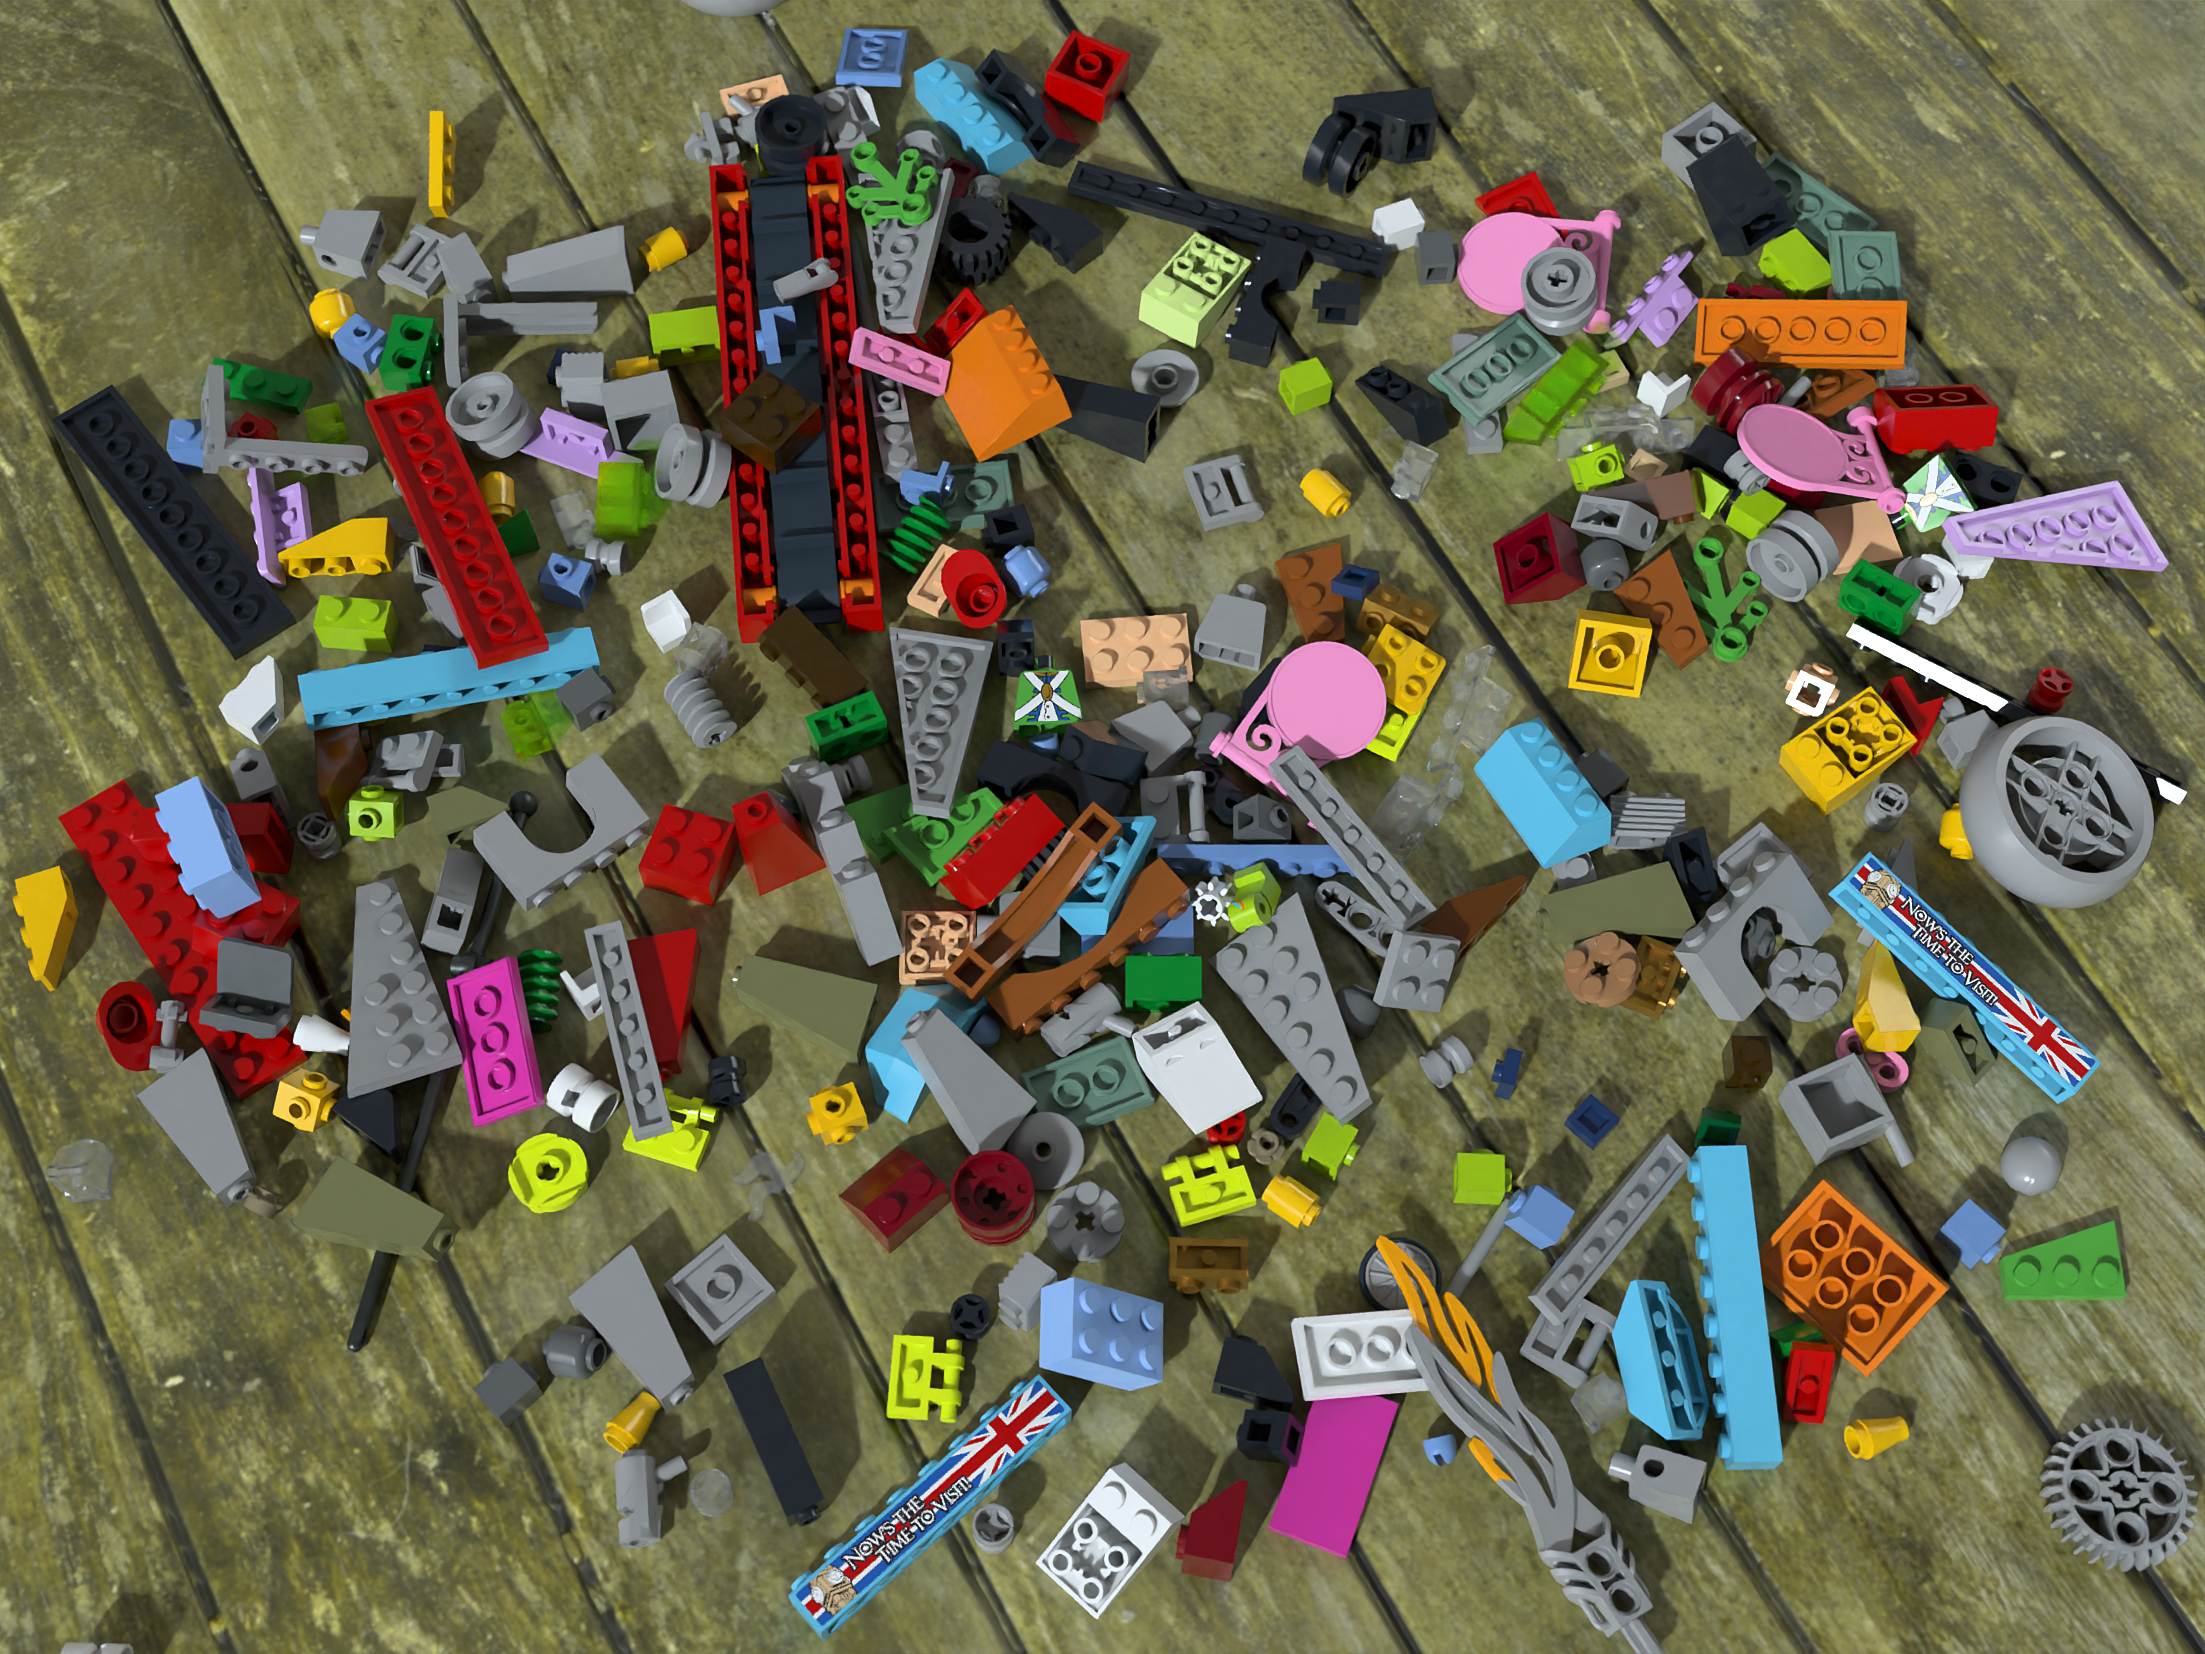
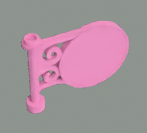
M1612 210L1599 212L1594 221L1542 218L1516 212L1488 217L1476 224L1466 234L1459 247L1457 275L1461 287L1474 303L1488 311L1504 315H1513L1516 312L1524 314L1526 312L1520 282L1522 271L1529 260L1541 251L1554 247L1572 248V243L1578 242L1580 243L1579 249L1582 250L1579 252L1583 253L1593 265L1598 290L1597 312L1590 323L1583 327V330L1591 334L1607 333L1610 329L1611 315L1605 311L1612 239L1613 231L1621 227V219L1618 217V213ZM1566 229L1578 232L1568 235L1563 243L1556 230ZM1582 233H1586L1592 238L1593 243L1588 249H1586L1587 237Z
M1764 404L1753 407L1741 420L1737 430L1740 447L1747 458L1770 478L1789 487L1804 491H1828L1877 499L1879 509L1888 514L1897 513L1904 507L1906 496L1903 490L1894 488L1873 431L1877 426V420L1871 408L1862 406L1849 412L1846 421L1853 435L1835 431L1803 411L1778 404ZM1864 449L1867 454V457H1862ZM1843 476L1845 477V479L1847 480V482H1842V481H1841V479H1842Z
M1324 641L1301 646L1287 655L1277 666L1268 686L1233 734L1230 732L1226 734L1220 731L1209 746V749L1214 752L1212 754L1213 757L1216 758L1219 753H1222L1301 810L1268 771L1269 763L1297 745L1302 748L1311 760H1316L1313 763L1318 769L1329 762L1349 758L1363 750L1375 738L1384 721L1386 692L1383 681L1374 665L1363 654L1347 645ZM1266 704L1271 726L1267 724L1259 725L1253 731L1251 740L1256 747H1263L1265 741L1260 739V734L1264 733L1270 737L1272 742L1268 750L1257 751L1247 744L1246 733L1251 723ZM1282 742L1290 748L1278 752ZM1309 820V822L1307 823V825H1309V826L1312 827L1314 830H1316L1318 833H1320V832L1316 829V827L1311 823V821Z

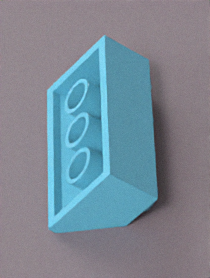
M940 57L914 72L916 99L968 159L980 168V172L988 181L1033 157L1021 140L1027 133L1026 129L1002 102L989 95L969 65Z
M1540 717L1506 729L1474 766V772L1543 869L1610 843L1611 812Z

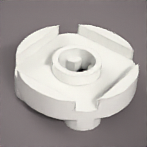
M1922 554L1921 558H1913L1911 560V557L1905 558L1897 565L1893 576L1919 590L1921 589L1918 585L1923 586L1925 582L1932 585L1930 589L1932 593L1923 591L1916 619L1927 624H1936L1942 618L1949 616L1956 609L1962 598L1964 589L1963 583L1960 586V581L1957 578L1958 571L1947 560L1932 554Z

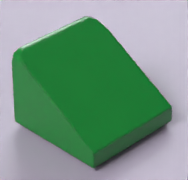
M527 509L520 511L497 528L510 558L540 549Z
M1797 1322L1768 1333L1769 1343L1777 1360L1781 1361L1789 1358L1792 1341L1819 1343L1823 1337L1820 1330L1805 1322Z

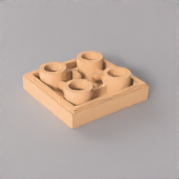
M1877 500L1814 511L1812 517L1823 525L1833 538L1838 549L1839 564L1833 575L1849 573L1860 558L1877 567L1895 565L1902 561L1903 555L1888 515L1879 509Z
M901 911L900 942L904 953L900 954L899 961L900 985L949 984L944 978L943 973L963 950L976 939V911Z

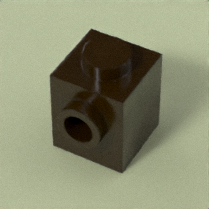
M1730 1036L1722 1051L1725 1088H1740L1743 1090L1764 1088L1773 1073L1769 1036Z

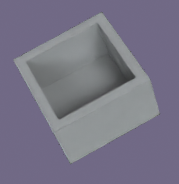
M668 370L648 372L641 376L615 379L608 383L599 384L614 449L630 455L657 449L670 426L677 422L680 423Z
M1855 1053L1787 1082L1778 1097L1779 1103L1816 1165L1883 1136L1895 1120Z

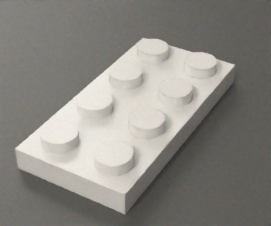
M1441 1306L1445 1319L1450 1327V1330L1453 1333L1451 1320L1446 1310V1307ZM1429 1307L1423 1308L1435 1345L1459 1372L1439 1339ZM1410 1309L1294 1318L1291 1328L1304 1400L1312 1401L1429 1390L1417 1369L1404 1335L1408 1327L1414 1324Z

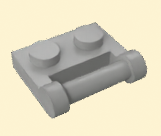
M416 224L410 231V238L389 264H383L377 273L385 283L389 285L396 284L429 299L445 279L436 248L452 238L421 224ZM421 245H424L422 249L417 253V255L413 258V260L409 263V265L405 268V270L402 271L401 269L406 265V263L410 260V258L414 255L418 248Z
M1231 455L1184 467L1183 469L1185 482L1204 531L1242 521L1252 523L1264 516L1261 504L1255 501L1245 476V464L1240 455ZM1222 474L1231 475L1242 505L1235 507Z
M435 730L381 738L369 776L362 778L360 789L368 785L382 786L385 791L408 789L411 792L424 791L429 785L444 737ZM407 773L406 775L388 777V775Z
M1191 771L1184 775L1140 779L1142 816H1153L1157 820L1153 844L1148 853L1157 852V844L1210 845V833L1205 828L1203 787L1206 786L1205 772ZM1188 789L1191 832L1182 834L1179 790Z
M1584 1298L1561 1325L1554 1326L1541 1312L1520 1349L1519 1355L1562 1378L1569 1386L1583 1390L1589 1380L1587 1373L1608 1333L1613 1332L1617 1317ZM1586 1318L1592 1321L1594 1326L1572 1366L1563 1361L1562 1358L1583 1319Z

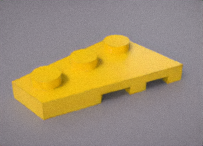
M430 111L429 208L435 218H449L450 206L454 205L452 180L455 171L454 159L457 135L455 134L454 124L449 123L444 111Z

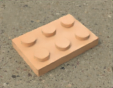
M1186 613L1080 620L1086 689L1193 681Z

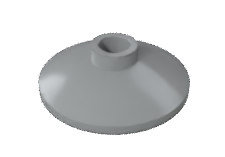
M1159 349L1146 353L1136 361L1131 372V384L1135 392L1161 398L1160 407H1175L1185 403L1195 394L1199 384V373L1194 362L1185 354L1170 349Z
M1039 1112L1026 1117L1018 1125L1009 1138L1007 1153L1017 1157L1027 1167L1035 1189L1053 1190L1066 1185L1078 1174L1083 1164L1085 1148L1082 1135L1073 1122L1057 1113ZM1042 1143H1048L1051 1147L1050 1154L1045 1158H1041L1037 1153V1148Z

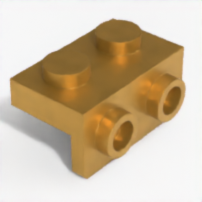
M1380 583L1365 598L1355 627L1359 631L1377 637L1386 623L1424 645L1428 635L1438 624L1443 611L1434 608L1426 600L1414 599L1401 593L1395 586Z
M1643 935L1636 951L1642 968L1641 976L1639 974L1635 982L1637 987L1633 994L1618 1005L1656 1020L1660 1019L1664 1008L1672 1011L1680 989L1673 987L1676 977L1684 979L1686 970L1673 952L1676 947Z
M1169 1237L1168 1288H1177L1178 1292L1187 1294L1198 1293L1201 1289H1217L1218 1293L1228 1295L1240 1293L1241 1290H1248L1250 1271L1248 1270V1239Z

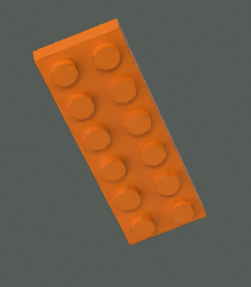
M1698 299L1694 366L1709 367L1725 352L1738 346L1744 348L1758 361V368L1904 370L1907 301Z

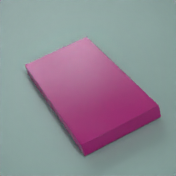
M506 957L447 980L474 1127L483 1128L545 1105L517 958Z
M1377 1395L1313 1400L1304 1426L1305 1431L1297 1466L1289 1468L1268 1530L1346 1559L1399 1404Z

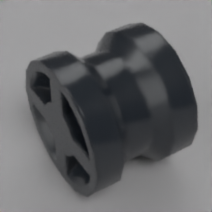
M965 1294L953 1303L951 1321L955 1334L960 1339L969 1342L980 1340L989 1332L991 1315L990 1307L985 1299L976 1294Z

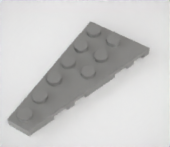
M951 168L935 169L939 182L929 190L927 200L931 203L932 214L924 223L908 226L902 222L901 218L883 219L876 226H869L865 223L869 252L873 263V279L876 283V300L880 326L884 334L917 333L955 179ZM918 170L913 171L907 190L909 194H914L918 183L916 174ZM899 171L889 173L896 179ZM871 173L858 174L859 183L863 188L883 187ZM896 200L867 201L865 204L877 203L879 206L899 205Z
M889 627L913 814L950 819L994 653V642Z
M393 877L356 888L347 1087L349 1099L463 1063L461 1051Z
M1297 892L1275 909L1269 924L1249 928L1208 961L1340 1125L1344 1126L1370 1106L1373 1101L1355 1055L1313 931L1308 922L1302 900Z

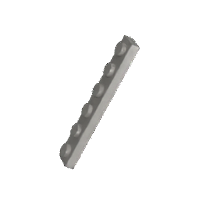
M1299 745L1269 763L1268 771L1400 930L1412 931L1435 915L1436 908Z
M619 920L585 929L586 942L633 1137L638 1142L674 1132L622 921Z
M1668 1134L1661 1135L1656 1139L1528 1296L1531 1302L1554 1326L1561 1325L1566 1321L1687 1170L1689 1156Z

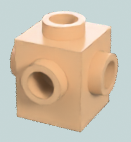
M1814 662L1813 665L1805 663L1801 672L1793 670L1785 689L1791 691L1786 703L1791 705L1794 711L1804 716L1812 717L1813 715L1819 718L1825 707L1832 710L1841 690L1835 688L1839 677L1832 675L1834 671L1826 665ZM1808 683L1821 687V690L1817 692L1811 691Z

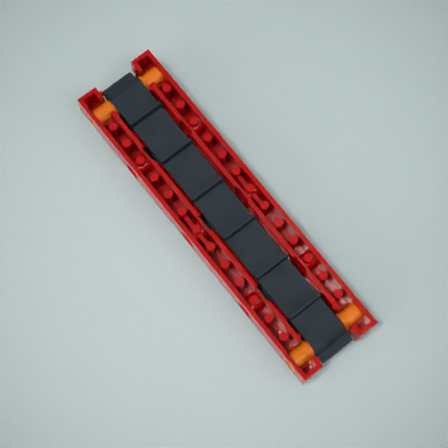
M842 155L808 158L809 166H806L808 187L805 184V175L750 179V192L746 171H743L742 163L709 166L724 410L765 369L814 401L821 409L822 431L777 476L731 445L732 459L728 478L737 621L742 644L757 643L760 634L779 617V613L782 614L792 604L813 625L841 623L840 607H842L844 624L848 625L849 634L884 631L861 367L848 363L854 332L858 328ZM808 211H810L811 224L815 231V237L811 238ZM752 229L754 242H750L749 233H752ZM819 258H827L829 260L830 269L836 271L839 276L834 285L819 291H812L786 304H782L776 295L773 285L774 281L805 268ZM752 273H756L758 296L753 295ZM775 306H793L797 331L777 334L781 363L767 364L765 351H758L755 334L756 330H762L759 310L770 309ZM822 378H827L829 402L825 403L823 399ZM837 492L838 518L833 519L831 493ZM768 498H772L774 524L769 523ZM836 552H841V559H842V560H838L839 573H840V583H838V571H837V570H838V566H837ZM776 557L778 588L774 566H772V558Z

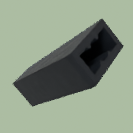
M1053 374L1062 389L1072 414L1071 418L1055 425V427L1145 463L1159 438L1161 398Z
M761 1357L723 1374L734 1404L789 1526L791 1527L798 1523L802 1527L815 1522L822 1516L821 1512L828 1508Z

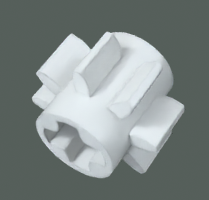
M1214 876L1208 885L1201 881L1195 887L1198 895L1193 897L1190 905L1196 906L1198 920L1203 918L1211 921L1212 926H1215L1221 917L1227 921L1230 920L1228 905L1235 898L1231 889V882L1226 884L1219 881L1217 876Z

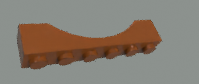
M1092 802L1068 829L1048 860L1017 898L982 934L963 950L943 973L946 981L976 1006L1124 835L1122 825L1095 802Z
M1159 857L1131 880L1128 896L1118 919L1109 932L1092 949L1077 959L1054 969L1036 973L1013 974L985 997L989 1011L1016 1042L1024 1036L1026 1038L1032 1037L1040 1030L1046 1018L1053 1013L1059 1014L1063 1012V1007L1072 1003V997L1082 989L1087 991L1102 978L1101 974L1112 965L1117 967L1124 963L1126 956H1130L1131 950L1139 943L1145 944L1151 941L1159 933L1160 926L1170 918L1176 920L1187 911L1188 904L1191 902L1189 888Z

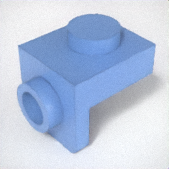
M775 306L770 309L759 310L762 330H756L755 334L758 351H765L767 364L781 363L777 334L797 331L793 306Z
M942 462L937 476L903 469L899 479L901 499L907 500L914 505H921L918 497L921 496L938 508H942L945 497L952 495L955 485V476H951L950 462Z

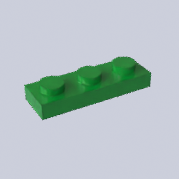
M217 357L214 358L211 364L223 365L224 379L230 380V398L300 415L313 389L310 380Z

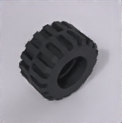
M965 195V198L962 199L959 196L951 198L952 202L948 203L933 268H937V273L941 277L947 275V281L953 284L959 281L960 286H968V283H974L975 286H979L985 280L990 283L995 280V274L1001 276L1005 272V266H1009L1011 261L1010 218H1007V212L1004 208L999 209L997 202L994 200L987 202V197L979 196V198H973V195ZM965 238H977L981 240L975 243L959 242L960 240Z

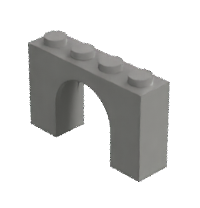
M597 752L568 770L566 774V787L587 812L594 825L591 837L581 847L566 853L543 851L529 842L506 811L473 830L474 846L526 912L534 907L539 909L548 905L555 898L557 892L566 886L568 888L577 886L586 878V873L597 866L599 868L606 867L616 859L618 852L626 847L630 849L635 848L648 836L650 818Z
M1764 852L1757 856L1753 861L1752 867L1741 878H1738L1730 885V890L1724 897L1707 910L1706 916L1696 927L1684 934L1683 941L1673 950L1718 1019L1744 1022L1766 997L1746 967L1741 953L1743 928L1749 917L1756 910L1762 908L1768 914L1787 944L1813 946L1834 922V919L1791 853Z

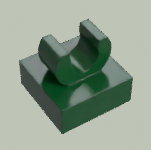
M1711 1107L1702 1108L1694 1135V1147L1735 1145L1741 1127V1115L1733 1114L1728 1110L1722 1112L1712 1110Z

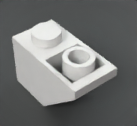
M269 655L260 664L253 666L242 683L236 689L229 691L224 697L223 702L219 705L227 723L260 746L285 720L283 677L274 658Z

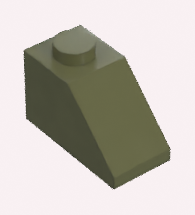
M462 785L455 788H444L434 795L426 797L438 836L445 851L448 850L449 846L458 847L473 842V830L503 811H506L511 819L513 818L507 803Z
M1932 998L1917 1014L1922 1029L1917 1037L1924 1050L1967 1085L1974 1087L1997 1062L1967 1005Z

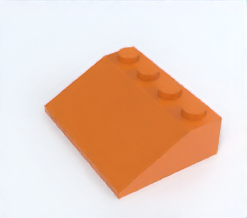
M1012 304L981 319L944 358L951 363L945 393L942 395L979 463L1072 417L1061 387Z
M1823 1179L1759 1250L1762 1284L1805 1323L1820 1330L1823 1335L1822 1338L1830 1345H1833L1834 1349L1865 1377H1868L1951 1287L1828 1179Z

